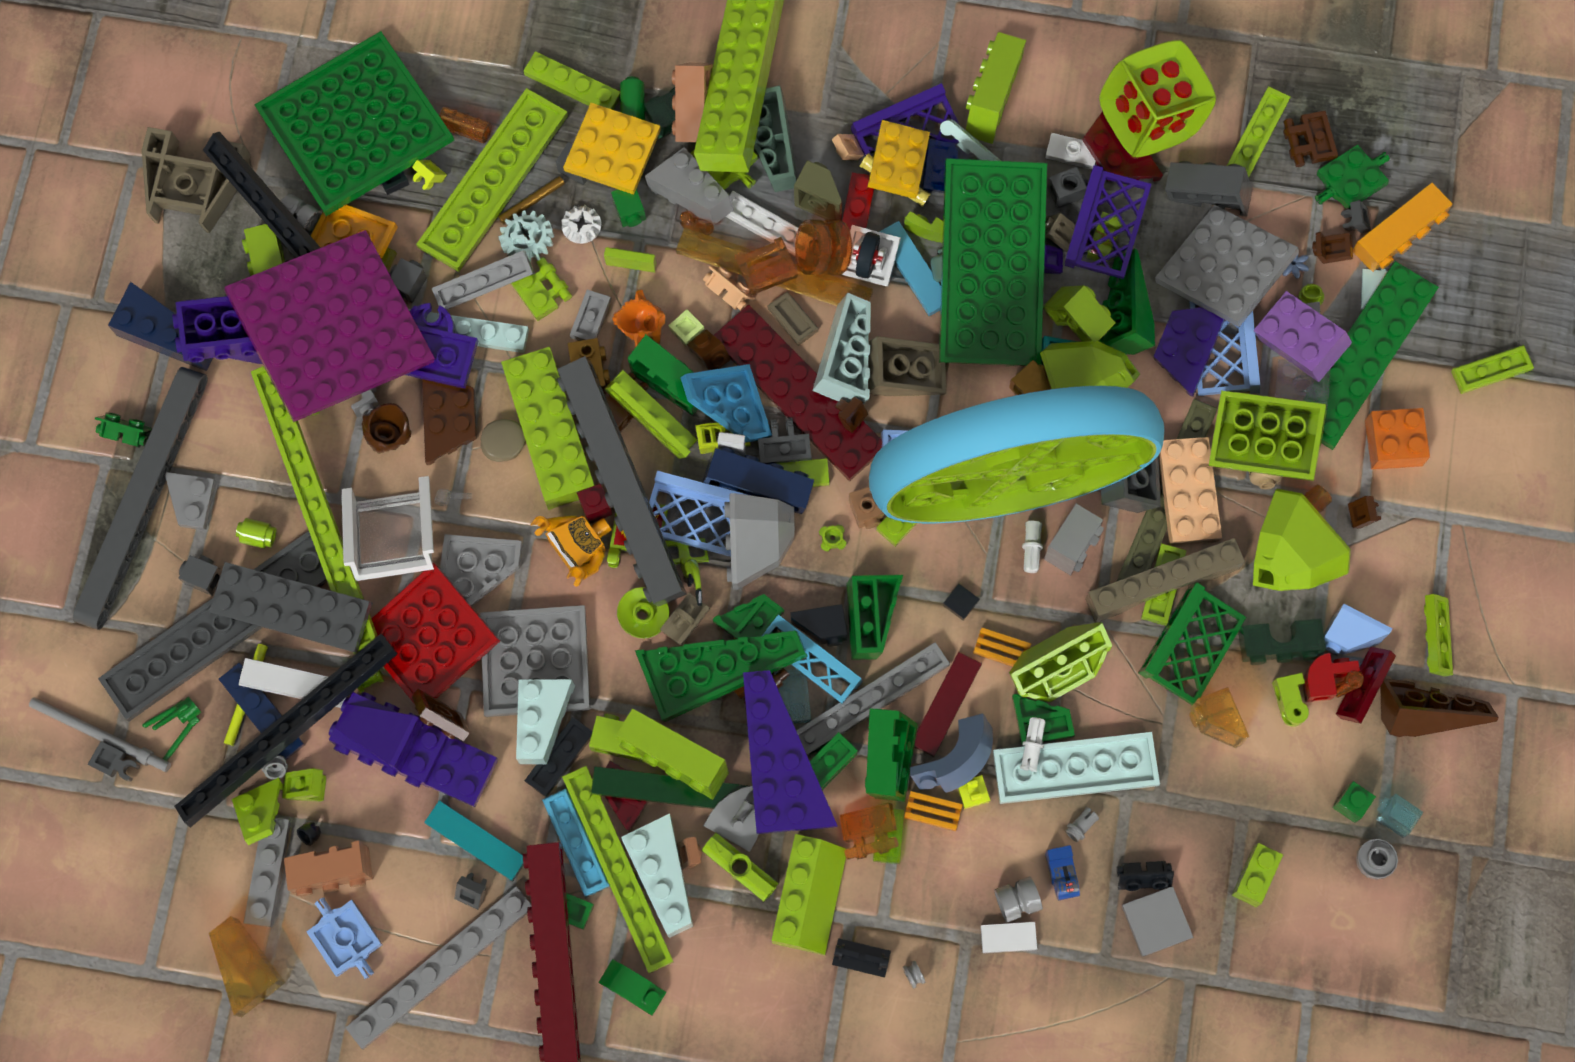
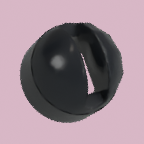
M307 822L297 829L299 839L308 846L315 843L321 834L320 827L315 826L314 822Z

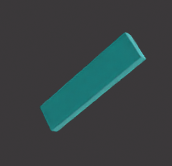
M438 801L424 822L512 882L524 866L522 854L441 801Z

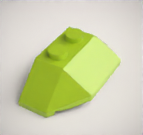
M1102 622L1067 627L1022 652L1009 674L1020 696L1051 702L1096 677L1107 652L1112 647V643Z

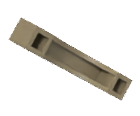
M1235 538L1092 590L1088 592L1085 600L1095 623L1119 615L1130 608L1167 592L1240 570L1245 560Z

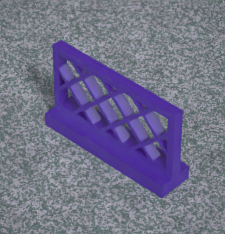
M942 83L853 122L851 132L857 138L864 155L866 156L868 153L871 155L870 152H875L874 148L867 146L864 138L871 134L878 137L882 120L916 128L908 125L911 116L918 115L925 118L922 130L925 129L928 119L942 124L949 117V119L959 124L945 96L946 91ZM943 104L946 111L944 120L930 115L932 107ZM941 130L938 135L930 133L929 138L935 139L936 142L934 148L926 150L925 158L958 144L959 141L956 138L949 140L941 137Z
M1093 165L1064 266L1070 268L1077 266L1124 279L1152 184L1103 171V167ZM1105 180L1117 182L1120 190L1108 195L1104 188ZM1133 187L1144 189L1143 197L1134 202L1127 190ZM1101 193H1103L1104 198L1100 200ZM1123 193L1129 204L1117 210L1111 199ZM1108 202L1113 213L1101 218L1097 207ZM1140 204L1139 211L1136 208V205ZM1132 208L1137 216L1136 220L1126 225L1120 214ZM1096 216L1098 221L1093 223L1094 217ZM1116 216L1122 228L1110 234L1104 222ZM1101 225L1107 236L1094 241L1090 235V230ZM1131 227H1133L1132 234L1129 231ZM1125 231L1130 239L1129 244L1119 248L1113 237ZM1087 240H1089L1091 243L1088 246H1086ZM1110 240L1115 251L1103 257L1097 245ZM1094 248L1100 258L1093 263L1082 261L1084 252ZM1127 250L1124 258L1122 252ZM1118 255L1123 263L1121 271L1111 269L1106 260Z

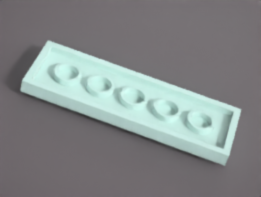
M1152 732L1041 744L1044 745V748L1040 749L1037 772L1020 769L1025 746L993 750L1000 804L1160 785Z

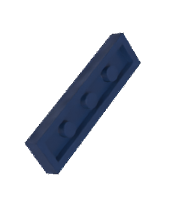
M238 663L222 675L219 681L260 733H262L282 715L262 690L239 685L243 665ZM298 737L278 755L283 756L287 760L305 744Z

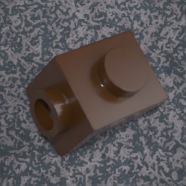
M1321 232L1316 233V241L1312 243L1313 253L1323 264L1353 259L1352 235L1350 232L1324 236Z
M707 329L687 344L690 351L704 362L707 370L720 369L731 359L723 343Z

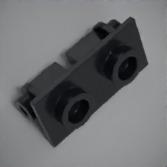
M1166 861L1146 862V871H1142L1141 862L1122 863L1121 866L1116 867L1117 877H1119L1118 890L1136 891L1146 888L1162 890L1172 887L1174 871H1172L1171 863H1166Z
M838 938L832 965L885 978L891 951Z

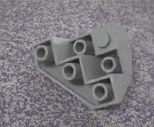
M730 493V502H725V518H730V534H726V550H731V566H727V582H732L733 590L741 589L781 564L795 539L793 506L777 499Z

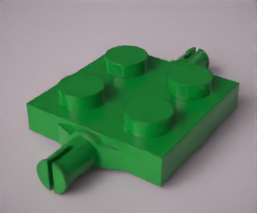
M1356 145L1317 171V176L1324 183L1326 190L1315 196L1316 201L1321 205L1328 199L1334 198L1346 210H1350L1351 202L1359 200L1362 202L1388 185L1389 180L1379 167L1390 160L1388 154L1382 152V154L1372 159L1367 156L1359 145Z

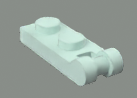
M949 119L941 124L940 130L942 134L955 137L959 141L957 145L967 154L972 152L978 157L977 160L1001 161L956 121Z

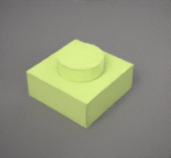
M687 309L668 325L669 330L685 346L705 330L704 326Z

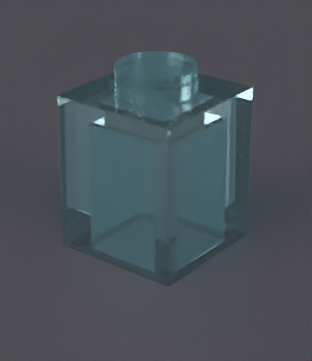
M1394 794L1389 799L1385 797L1377 808V811L1380 813L1376 820L1404 838L1411 833L1423 811L1399 795Z

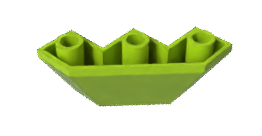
M1097 340L1052 343L1046 346L1040 353L1051 389L1080 386H1117L1128 388L1140 375L1125 353Z
M1282 489L1275 490L1259 535L1254 560L1253 586L1277 591L1311 589L1349 573L1351 549L1302 493Z

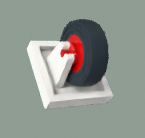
M852 225L839 274L888 287L901 238Z

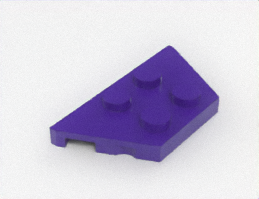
M1204 308L1172 311L1154 354V360L1162 368H1165L1169 375L1175 381H1178L1192 397H1194L1225 319Z

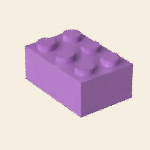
M1288 291L1282 295L1253 330L1263 344L1317 382H1320L1352 343L1345 330Z

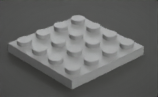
M1214 205L1157 274L1155 279L1159 285L1240 327L1299 254V249L1297 246Z
M585 605L480 613V617L501 640L482 657L485 717L518 715L519 680L572 679L575 688L570 696L566 712L590 710Z

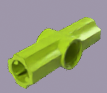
M715 833L702 849L704 854L763 902L772 895L779 883L755 865L748 856L738 851L718 833ZM737 861H744L748 868L746 872L737 874L733 871V865Z

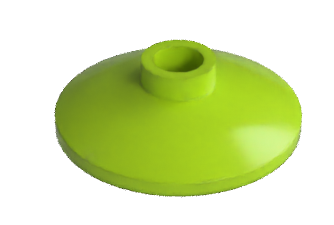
M639 587L623 595L617 607V618L620 626L629 635L643 639L651 638L661 632L660 628L669 618V607L667 603L659 607L653 604V602L649 603L643 591L645 587ZM641 611L645 612L647 618L640 619L637 614Z

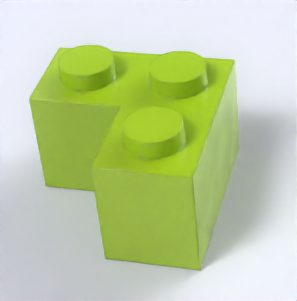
M1084 285L1062 286L1043 305L1044 311L1057 326H1069L1081 341H1099L1115 324L1114 320L1110 317L1111 312L1105 306L1100 305L1095 299L1096 295L1093 290Z

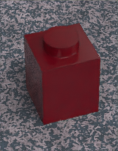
M601 484L577 492L589 524L613 515Z

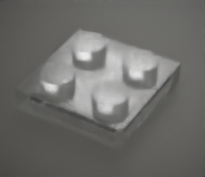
M1278 360L1275 398L1326 404L1327 410L1331 368L1320 382H1317L1288 360Z

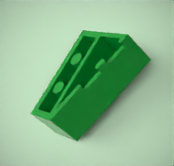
M645 334L628 357L631 373L633 372L638 380L647 383L650 388L694 416L698 408L688 402L681 381L683 375L694 372L685 363L675 358Z
M903 575L851 576L846 583L851 660L878 659L883 653Z

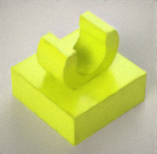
M416 160L412 167L417 171L413 176L414 182H420L423 177L425 179V184L422 187L423 190L431 189L434 183H442L447 176L431 160Z
M982 775L974 777L971 781L958 788L964 809L990 802Z

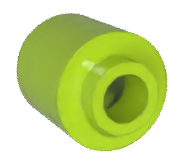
M245 518L243 522L238 523L236 537H239V542L242 544L265 549L266 547L273 546L277 529L272 527L270 523Z

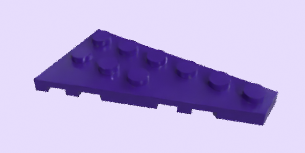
M770 670L744 672L756 834L838 827Z

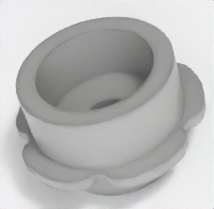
M277 755L261 769L266 777L274 780L285 775L288 764L283 756Z

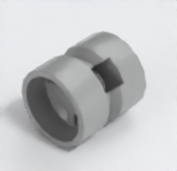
M293 194L286 195L281 201L282 204L311 236L322 211L310 204L305 205L302 199Z
M1030 876L1017 881L1014 888L1008 884L994 890L999 908L1006 922L1021 918L1023 911L1032 914L1043 909L1039 893Z

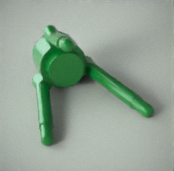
M187 697L175 706L143 723L142 726L144 728L156 723L152 726V729L157 730L175 717H178L183 724L186 721L189 722L163 757L164 760L168 761L193 726L200 722L196 716L201 711Z

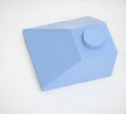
M1343 604L1333 615L1320 643L1325 645L1324 648L1333 654L1338 655L1340 653L1345 655L1379 645L1391 633L1393 628Z

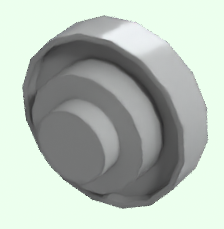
M1372 839L1362 844L1358 849L1356 862L1362 874L1368 878L1378 880L1384 879L1394 872L1397 868L1398 857L1397 852L1390 843L1381 839Z

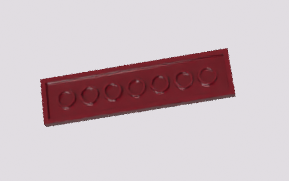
M747 305L714 334L723 343L731 360L737 366L750 364L756 386L787 418L793 419V424L803 434H809L810 442L849 482L873 461L876 453L882 448L880 437L864 421L861 422L853 433L844 428L838 417L840 410L835 408L839 401L812 391L817 373L750 305Z

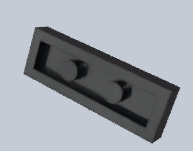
M572 717L556 738L547 764H537L524 781L547 798L589 743L593 731Z

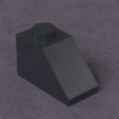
M842 604L790 612L791 624L821 645L827 644L829 647L842 645L843 641H847V629Z

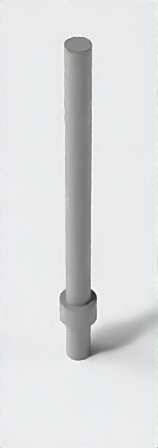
M35 697L29 703V707L135 757L137 762L145 766L151 765L164 772H167L171 767L170 762L155 756L153 751L145 747L141 749Z

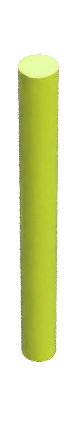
M258 644L253 660L263 662L268 646ZM238 704L236 705L224 740V744L230 746L235 744L245 712Z

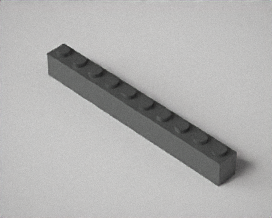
M584 356L558 368L560 377L557 378L561 390L563 392L567 391L570 399L566 401L571 414H576L578 418L577 430L581 438L585 437L589 446L585 447L590 460H595L598 469L595 470V474L601 485L605 484L608 492L604 494L609 507H614L616 511L615 523L619 531H624L627 540L624 541V545L629 555H634L636 564H633L634 570L638 578H643L646 587L643 588L648 602H653V604L659 607L687 595L592 362Z

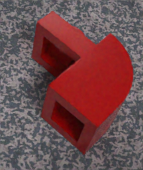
M1330 653L1318 657L1307 668L1303 677L1305 681L1303 684L1305 702L1332 700L1337 695L1335 678L1355 676L1360 671L1359 661H1350V658L1335 659L1334 663H1332Z

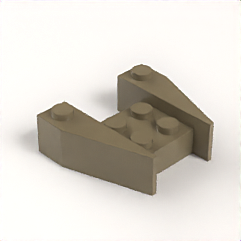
M147 127L142 146L146 213L157 224H159L163 208L200 215L198 223L207 233H210L237 190L214 163L177 157L180 142L172 131ZM230 142L249 164L251 154L245 145Z

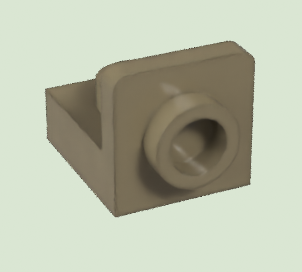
M1061 213L1047 216L1045 238H1049L1065 252H1068L1075 224Z

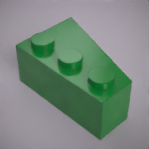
M870 708L865 789L866 793L875 799L905 802L918 724L900 711Z

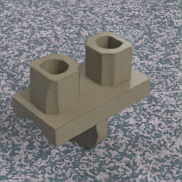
M688 593L660 628V631L682 646L708 613L710 607L702 603V606H698L696 597Z

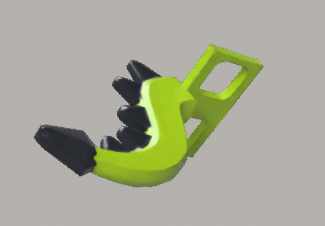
M699 538L701 542L706 543L705 538ZM665 541L667 547H677L679 558L673 559L674 564H680L683 579L687 586L691 587L694 584L697 605L702 606L701 579L698 563L709 562L707 550H704L703 557H691L688 545L674 541Z

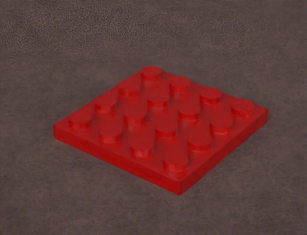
M433 563V570L423 571L371 618L377 635L379 636L382 633L398 653L383 667L413 703L412 696L417 689L437 699L501 641L435 563Z

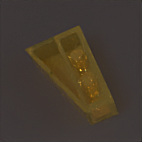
M230 916L209 932L233 1015L243 1017L285 984V981L239 919Z

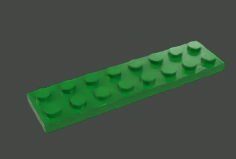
M1396 261L1347 333L1352 341L1351 345L1320 382L1316 381L1303 400L1326 404V418L1321 443L1331 450L1335 448L1439 288Z

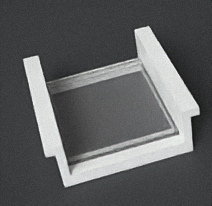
M429 476L418 477L419 492L365 501L357 502L352 488L342 489L344 566L351 567L356 581L434 569L432 561L434 546Z

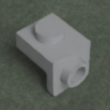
M376 388L361 393L363 399L351 406L357 417L368 414L372 409L379 406L373 394L377 391Z

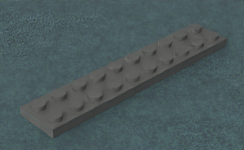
M309 531L253 569L315 587H321L327 583ZM212 598L99 677L98 680L127 721H131L263 627L210 613Z

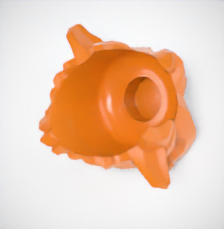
M637 290L635 300L631 299L625 302V305L613 314L612 320L614 325H617L621 332L635 341V347L645 334L660 344L661 328L665 324L666 319L665 314L661 311L660 307L646 300L643 290Z

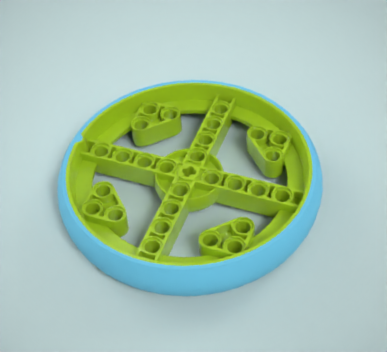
M1067 387L1002 398L941 416L891 440L873 458L869 474V488L876 505L887 517L909 523L965 522L1034 510L1100 490L1126 479L1148 466L1161 452L1165 432L1164 422L1158 408L1149 397L1140 391L1124 387Z

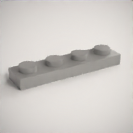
M523 250L431 289L438 305L448 310L535 273L526 251Z
M275 818L274 833L258 841L244 917L245 924L265 927L273 926L291 820Z

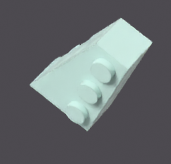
M572 679L519 680L516 759L519 764H547L562 718L566 713L570 696L575 688Z

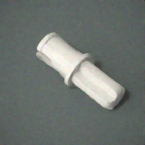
M1027 521L1025 523V543L1022 544V548L1025 550L1024 571L1036 573L1039 570L1040 551L1043 549L1041 544L1042 523L1039 521Z
M1030 718L1026 741H1023L1022 744L1025 745L1020 769L1037 772L1040 749L1044 748V745H1041L1045 728L1044 719Z

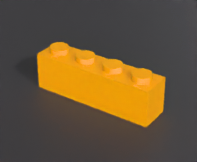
M1433 183L1429 184L1357 241L1353 249L1354 254L1372 272L1379 267L1382 270L1393 262L1394 259L1392 257L1398 252L1401 255L1404 254L1413 245L1411 242L1414 239L1418 238L1421 240L1431 231L1430 227L1433 224L1437 223L1440 225L1449 217L1448 211L1453 203Z

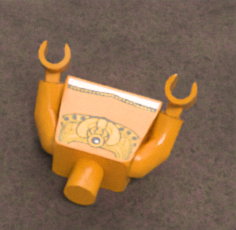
M537 516L531 522V526L538 525L540 527L534 532L536 536H540L544 531H548L545 535L549 543L569 569L566 578L575 577L576 579L573 584L574 586H579L582 580L599 571L606 550L600 538L612 531L604 518L592 526L584 516H560L547 519L543 516Z

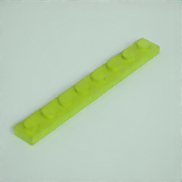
M587 766L563 776L564 783L648 973L650 974L673 963L674 961L600 795L591 794L593 779Z

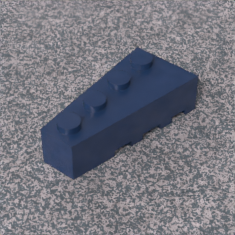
M130 281L108 324L115 335L207 371L213 358H208L198 363L184 361L182 352L177 353L175 337H180L179 329H174L172 317L174 313Z
M726 447L715 448L709 459L702 483L751 496L777 499L793 506L795 513L802 514L805 511L814 483V479L808 478V474L801 471H794V473L786 471L783 466L776 463L767 465L759 462L760 460L757 457L751 455L739 456L735 454L734 450Z

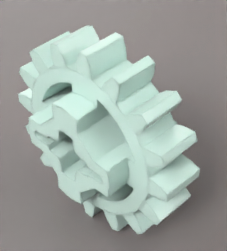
M524 210L520 217L514 213V220L506 219L507 227H500L502 235L499 236L503 252L507 253L508 256L525 250L531 263L532 257L540 260L539 254L541 252L548 254L546 246H553L551 238H554V233L550 222L546 221L543 214L537 217L535 211L527 215Z

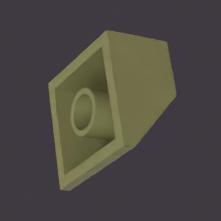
M807 160L794 184L795 206L840 225L842 221V200L830 170L822 163H812Z

